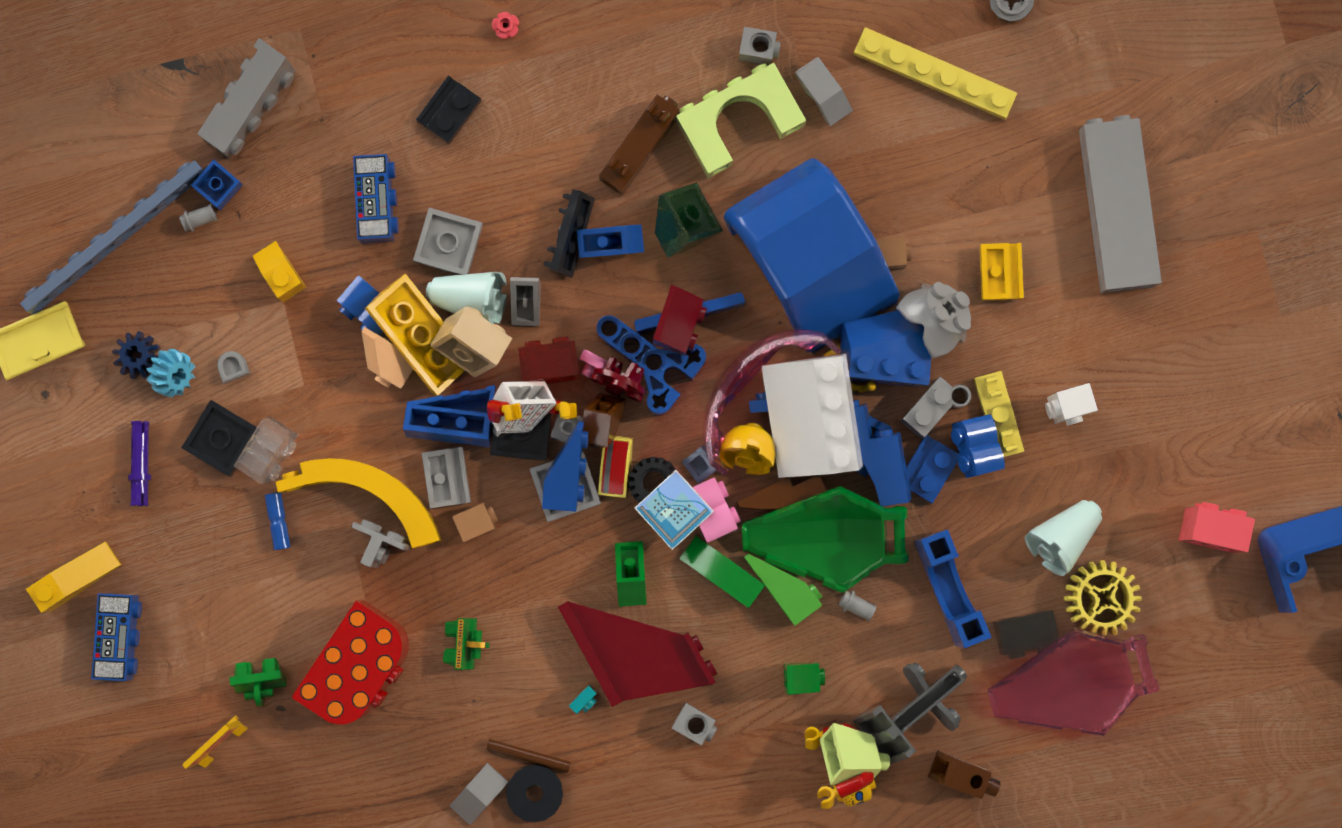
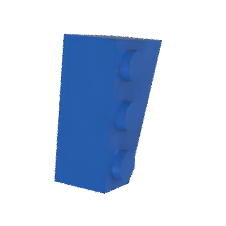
M496 385L475 391H462L459 394L449 396L441 395L407 402L403 425L405 436L408 438L490 447L493 423L487 415V403L494 398L497 392Z

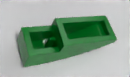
M697 536L694 537L679 558L747 608L751 606L765 586Z

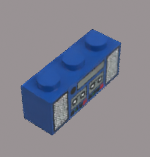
M387 154L353 156L357 239L360 243L394 242V234L399 233L398 218L393 217V206H397L396 189H392L391 179L396 178L395 162H390Z
M98 593L91 679L129 681L133 679V675H136L138 660L134 658L135 647H138L140 641V631L136 630L137 618H140L142 614V602L138 601L139 595Z

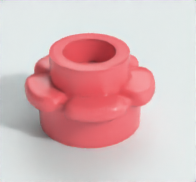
M508 12L499 13L497 18L492 21V29L496 31V36L501 39L512 38L518 32V18L515 15H510ZM507 23L508 27H503V24Z

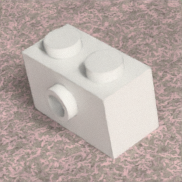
M1090 383L1057 392L1047 397L1048 402L1045 403L1049 419H1053L1055 424L1065 421L1067 426L1082 422V416L1098 411Z

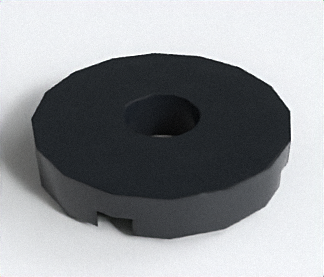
M537 764L524 766L513 775L508 783L506 792L508 805L513 813L522 820L530 822L545 821L556 813L562 803V782L556 773L546 766ZM537 785L543 790V797L539 801H532L528 798L527 789L530 786Z

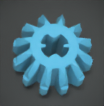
M176 349L159 351L158 358H151L153 362L152 367L146 368L151 373L146 380L149 384H152L151 388L155 392L173 398L174 395H183L184 388H191L189 381L196 378L191 372L196 366L190 362L191 358L187 354L180 353Z

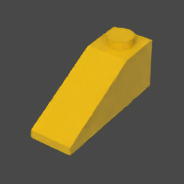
M104 542L49 573L26 590L41 613L52 612L120 567L121 563L108 543Z

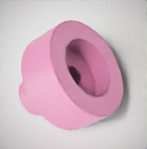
M584 349L579 358L581 362L585 363L581 374L590 378L594 368L604 369L608 361Z

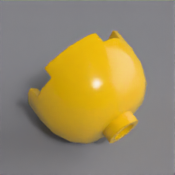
M748 423L747 425H740L731 429L725 435L719 453L720 460L729 468L733 469L735 464L747 468L746 474L752 475L768 474L770 468L774 466L776 457L772 436L761 425L756 423Z

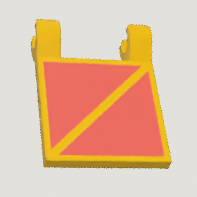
M235 715L186 760L182 766L187 769L199 764L206 768L214 761V758L210 757L209 754L230 734L233 733L240 737L248 728Z

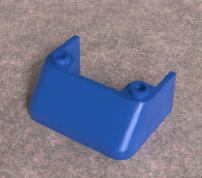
M1342 506L1271 526L1260 532L1258 546L1280 613L1298 612L1289 584L1300 581L1306 575L1307 563L1304 555L1342 544Z

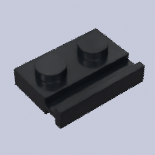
M448 75L416 118V121L450 145L482 100Z

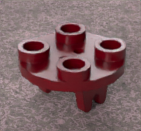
M614 357L609 358L604 369L594 368L590 380L602 386L606 385V392L617 397L624 393L631 400L636 402L642 401L645 389L640 385L644 368L638 367V363L632 362L626 373L621 375L623 363L618 362L617 358Z

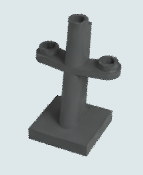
M919 664L906 665L903 668V673L918 696L891 718L879 705L859 714L852 721L860 731L871 734L875 738L878 752L888 754L890 756V764L909 758L916 750L903 733L928 711L931 710L947 729L954 731L959 727L960 715L953 708L947 709L940 701L967 678L965 671L960 666H953L932 685L928 686L923 678L926 675L925 671Z

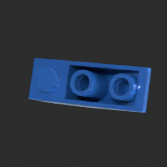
M577 422L546 472L542 509L576 512L578 502L583 503L585 486L579 485L580 475L585 476L587 459L581 458L582 448L587 449L589 432L583 431L584 422Z

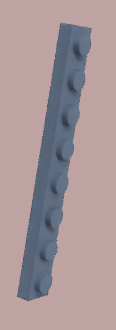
M195 160L192 163L187 162L177 170L178 174L170 181L164 180L155 188L156 192L148 199L147 197L142 198L133 206L134 210L127 216L122 215L112 223V228L105 234L100 233L90 241L91 245L83 252L78 251L68 259L69 263L61 270L56 269L46 277L47 281L43 285L30 289L24 295L25 299L20 303L26 312L31 314L40 312L190 189L192 183L204 171L202 166Z

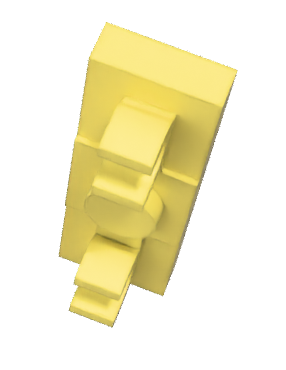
M1002 371L974 378L983 415L991 414L995 422L998 443L1002 449L1003 456L1007 457L1024 452Z

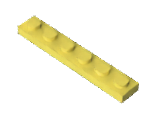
M866 27L853 55L1003 120H1006L1017 95L1016 92Z

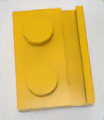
M980 244L982 301L1022 300L1024 298L1022 244Z

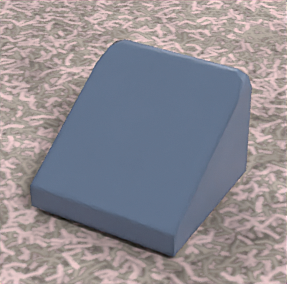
M710 442L698 448L682 461L698 484L725 465Z

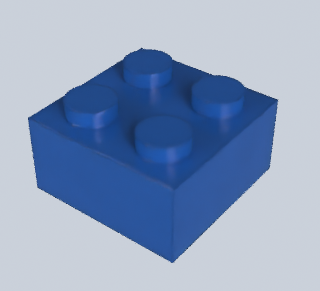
M213 159L191 186L221 211L243 184Z

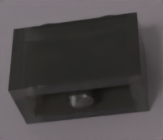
M1053 610L993 621L1000 654L1008 655L1009 659L1025 657V651L1036 649L1037 654L1053 651V645L1060 644Z

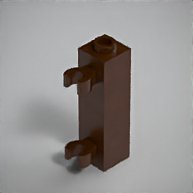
M658 94L654 97L599 174L600 181L621 196L626 192L676 122V115L680 114V110L677 108L678 104L666 95L662 98Z

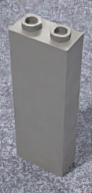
M1130 115L1117 116L1113 118L1114 121L1103 122L1102 118L1090 119L1079 129L1100 293L1152 288L1162 283L1139 118L1131 119Z

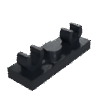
M572 189L571 194H563L562 198L568 200L569 203L566 209L559 208V212L565 216L558 230L556 248L548 247L547 251L554 254L552 262L544 261L543 263L550 270L569 278H573L579 257L577 230L587 229L595 198Z

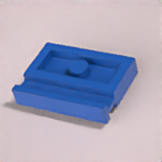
M926 435L906 466L910 491L932 504L958 462L959 454Z

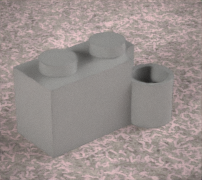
M939 377L900 422L919 439H923L951 407L959 409L966 406L971 400V392L964 385L952 387L942 377ZM954 390H961L965 394L963 404H957L953 401L952 392Z

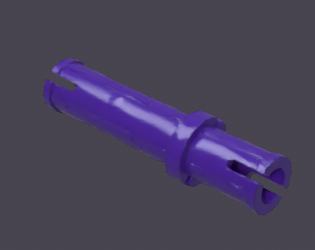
M131 421V474L128 475V481H131L130 506H149L148 481H151V475L148 474L150 422Z

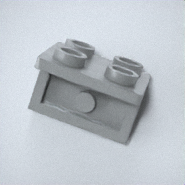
M363 519L361 523L353 522L352 528L372 536L360 563L366 566L378 568L380 564L384 565L391 549L387 548L389 544L406 551L411 549V545L406 543L407 537L393 531H388V534L380 532L382 526Z

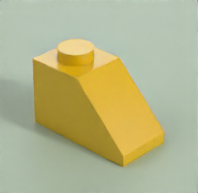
M274 241L253 255L261 274L276 297L283 303L307 288L277 241Z

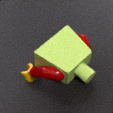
M833 723L829 727H824L823 731H819L815 727H809L805 731V747L807 749L815 750L821 743L830 785L836 786L834 789L824 786L818 790V799L824 796L829 797V799L821 802L822 809L831 808L834 805V798L838 796L844 798L867 787L881 770L886 771L890 766V756L886 753L878 752L875 738L871 734L857 730L848 723Z

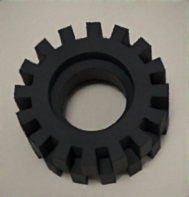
M661 457L642 459L633 467L629 476V488L634 499L640 503L650 494L643 486V479L646 474L655 471L661 473L666 479L676 468L669 461Z

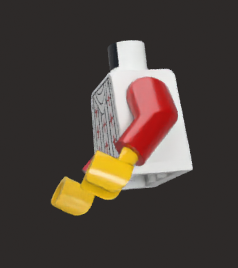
M545 381L502 382L494 398L487 403V415L494 424L493 433L501 439L507 438L510 433L531 431L548 413L560 414V419L577 418L576 404L555 400Z

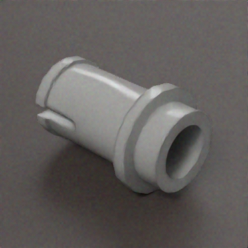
M212 204L189 213L184 211V215L179 216L184 230H191L192 232L195 231L194 228L218 220Z
M845 591L839 602V606L843 608L842 611L846 612L848 610L868 622L872 618L877 606L856 596L854 591H851V593Z

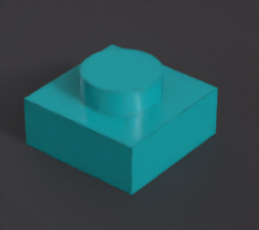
M589 684L569 707L576 714L581 709L586 713L597 702L594 698L597 691Z

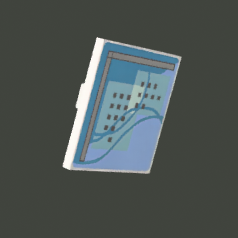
M677 470L669 475L635 507L638 513L672 550L714 512Z

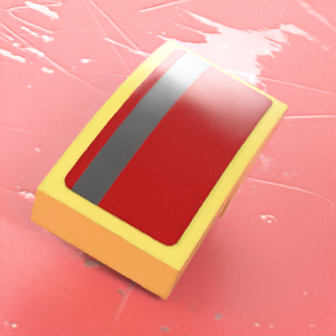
M615 436L610 445L603 448L598 495L627 497L633 438Z

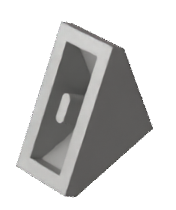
M511 277V325L539 326L541 282L539 278Z
M487 763L451 803L450 807L471 825L508 781Z

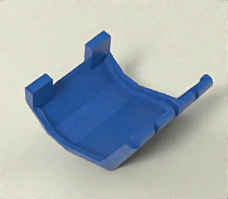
M811 158L733 205L725 212L724 221L727 229L732 236L738 234L779 298L805 351L814 354L829 345L831 339L834 341L841 337L842 323L876 316L877 311L880 310L882 312L898 302L900 292L877 240L833 172L818 159Z

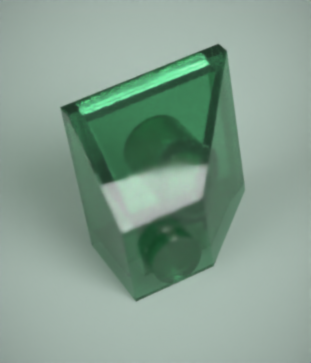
M697 182L659 196L655 235L668 258L683 253L723 231Z

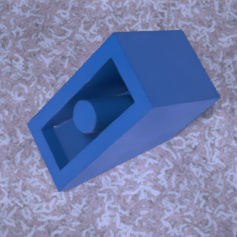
M642 224L577 230L579 258L644 252Z

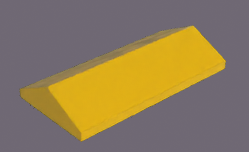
M406 274L380 292L365 308L435 397L465 371L430 346L444 322Z

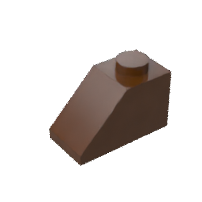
M599 393L584 409L583 431L589 432V446L594 448L608 447L615 439L626 404V398Z

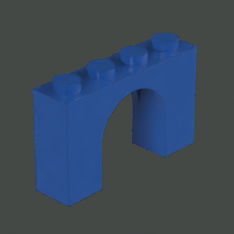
M948 529L913 541L955 646L967 648L992 638L981 610H976L973 607L961 583L954 558L958 557V553Z

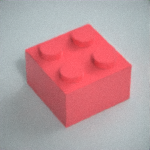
M1202 502V504L1195 503L1194 507L1185 508L1178 541L1230 553H1247L1255 519L1246 517V511L1238 509H1223L1219 511V505Z

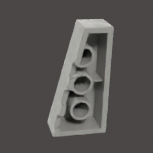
M258 38L254 45L258 50L253 58L250 60L246 58L240 66L242 70L239 80L230 82L224 93V99L226 100L223 104L219 102L215 105L197 133L205 142L229 159L233 154L237 155L242 150L245 144L243 140L249 132L253 133L256 131L261 123V116L266 110L269 111L275 106L279 92L282 88L286 89L295 77V69L288 59L260 38Z

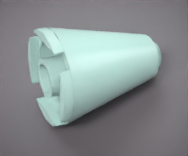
M501 272L435 277L427 285L426 297L432 305L451 313H456L468 306L480 311L483 318L490 323H500L506 305L507 295L502 294V286H507L506 278Z
M1082 500L1031 529L1025 536L1027 547L1034 557L1039 554L1045 560L1042 565L1046 569L1059 576H1064L1071 571L1101 523V508L1093 501Z

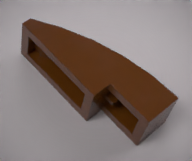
M819 475L795 486H792L789 478L786 477L738 501L737 505L739 508L776 510L827 490Z

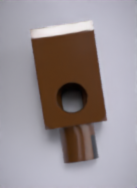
M938 750L928 774L929 778L944 786L980 799L983 798L984 794L995 797L1001 785L999 780L991 778L990 771Z

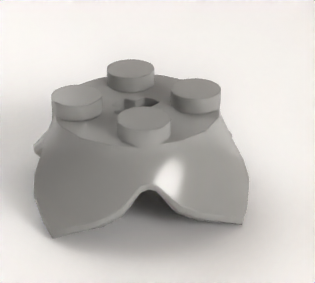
M936 282L933 285H921V289L905 295L896 307L906 320L913 324H922L924 326L923 342L931 358L946 355L954 349L958 342H965L967 330L971 328V315L968 307L970 304L969 297L964 292H957L941 282Z

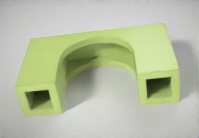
M766 63L754 68L751 71L752 75L745 79H742L741 76L730 81L727 84L728 88L721 92L713 90L703 97L704 101L694 106L693 103H690L679 109L680 114L676 115V122L708 179L731 167L733 164V159L721 140L716 127L719 114L730 104L750 102L759 106L768 116L780 139L805 126L806 119L774 63L769 66Z

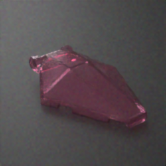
M1073 628L988 689L994 717L1018 720V723L1054 729L1062 730V727L1081 730V733L1104 736L1138 696L1160 690L1158 680L1154 679L1146 649L1148 645L1146 635L1140 634L1130 639L1121 640ZM1135 650L1143 679V682L1140 684H1135L1127 655L1128 651Z

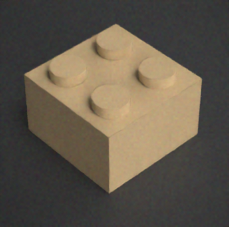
M466 306L445 319L430 346L473 377H477L497 366L513 338L508 336L501 326L492 324L483 318L480 311Z

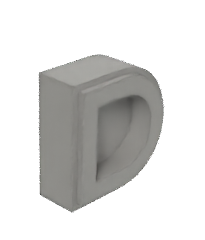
M229 351L220 356L217 368L224 384L251 374L246 359L241 354Z

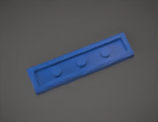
M739 292L705 301L702 307L707 308L705 316L742 307L745 305L743 293ZM662 313L635 320L636 333L640 334L655 330Z

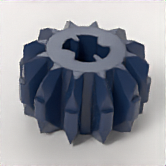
M138 331L134 338L131 333H126L127 342L118 339L117 344L121 346V349H114L112 351V354L120 356L113 364L117 367L122 366L120 373L122 375L129 373L131 379H137L139 373L143 378H147L148 371L146 368L152 367L153 362L151 358H158V355H154V353L158 352L161 348L157 344L152 345L154 338L150 335L144 338V333ZM137 351L142 353L140 359L132 358L133 352L138 353Z

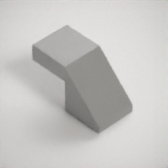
M816 57L795 72L805 93L815 101L825 122L829 126H832L853 111L842 88L820 58Z

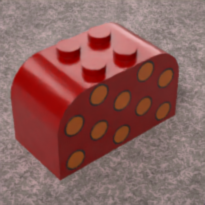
M356 600L291 698L333 724L343 725L363 718L372 708L380 707L388 695L384 690L388 684H395L404 671L400 666L406 659L409 650V640L404 628L365 600Z

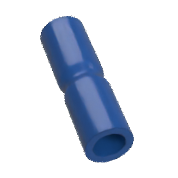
M278 492L266 494L264 496L268 519L271 522L270 531L274 550L291 548L287 523L285 522L282 494Z

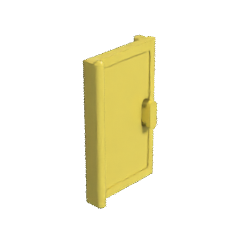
M63 301L0 329V367L6 381L85 346L68 303Z

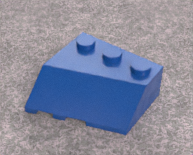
M898 310L842 323L840 354H846L850 381H872L879 384L908 387L929 385L931 356L923 342L924 326L909 322Z

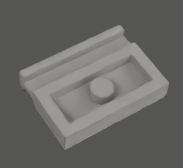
M463 447L422 453L430 509L471 503Z

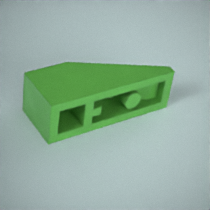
M750 554L743 557L794 626L822 606L819 601L822 595L813 584L808 587L806 582Z

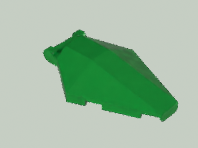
M838 486L743 522V551L747 550L764 557L765 562L804 578L808 575L823 581L822 585L844 593L868 576L870 572L884 564H905L909 561V553L906 550L905 519L908 517V512L904 506L884 508ZM887 521L894 522V551H887Z

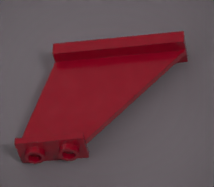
M569 601L558 606L612 707L626 700L716 683L713 677L718 673L710 659L704 662L700 651L704 650L697 635L691 637L689 632L682 635Z

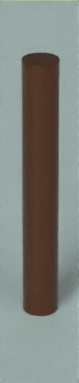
M489 739L486 748L488 751L567 773L571 764L567 760Z

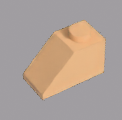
M364 327L362 337L367 368L377 374L374 379L388 388L392 383L401 389L413 368L392 343Z

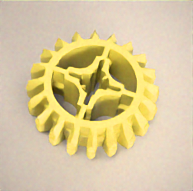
M1100 560L1098 569L1094 562H1089V572L1084 567H1079L1078 572L1081 578L1071 575L1070 579L1076 583L1075 586H1065L1066 590L1073 591L1072 596H1064V601H1072L1073 604L1066 607L1065 610L1066 612H1076L1070 620L1077 622L1081 619L1082 621L1078 628L1085 630L1089 626V635H1095L1098 628L1101 637H1106L1108 629L1111 635H1117L1116 625L1121 630H1127L1128 627L1124 620L1126 619L1133 623L1136 619L1130 612H1140L1139 607L1133 606L1134 601L1142 600L1141 596L1133 595V592L1138 591L1140 586H1130L1129 583L1135 579L1134 575H1128L1124 578L1123 576L1127 568L1121 567L1116 572V562H1110L1107 568L1105 560ZM1098 575L1111 577V580L1105 583L1102 588L1088 583L1090 579ZM1118 584L1122 589L1124 597L1122 607L1115 598ZM1083 590L1084 593H1086L1090 598V605L1087 608V613L1085 612L1081 601V595ZM1106 591L1105 599L1111 605L1099 604L1100 598L1096 593L1105 594ZM1104 609L1117 614L1116 617L1107 622L1093 620Z

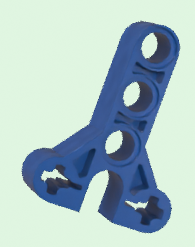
M604 316L597 323L598 336L604 343L629 362L638 363V367L644 368V377L649 392L647 406L654 415L662 416L667 414L681 395L664 381V374L670 369H676L693 381L705 364V350L698 344H695L693 351L687 350V353L694 354L695 351L698 352L700 362L694 361L687 366L688 355L684 356L666 349L656 348L614 316ZM614 323L617 326V332L613 336L604 335L602 333L604 324ZM634 339L640 344L639 350L635 353L626 352L624 344L627 340ZM651 356H657L661 359L662 365L657 370H651L646 366L647 359ZM668 391L664 400L666 407L659 406L657 409L654 408L653 398H660Z

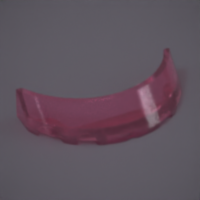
M790 330L768 336L754 343L738 355L720 376L707 404L703 435L709 464L724 475L729 472L718 458V450L724 439L723 433L718 426L719 415L762 369V365H765L779 349L786 345H794L801 350H808L818 343H823L836 354H839L842 350L822 332Z

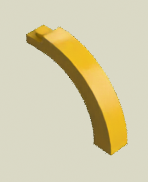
M346 459L310 460L300 463L302 474L299 475L298 471L285 473L282 475L283 480L275 482L278 493L282 494L322 483H345L361 487L379 497L396 513L407 532L412 548L416 549L442 541L436 523L417 495L400 480L376 467Z

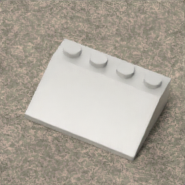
M846 354L762 365L772 438L775 445L778 477L825 475L860 470L863 463Z

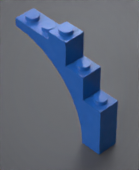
M766 392L756 393V398L749 401L750 413L768 412ZM853 400L862 462L875 485L880 506L909 503L912 498L901 433H893L892 429H883L876 431V436H872L867 403L859 404V400Z

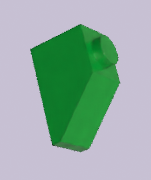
M643 541L615 543L619 607L647 605Z
M818 662L784 663V692L788 695L820 692V686H825L824 668L819 669Z

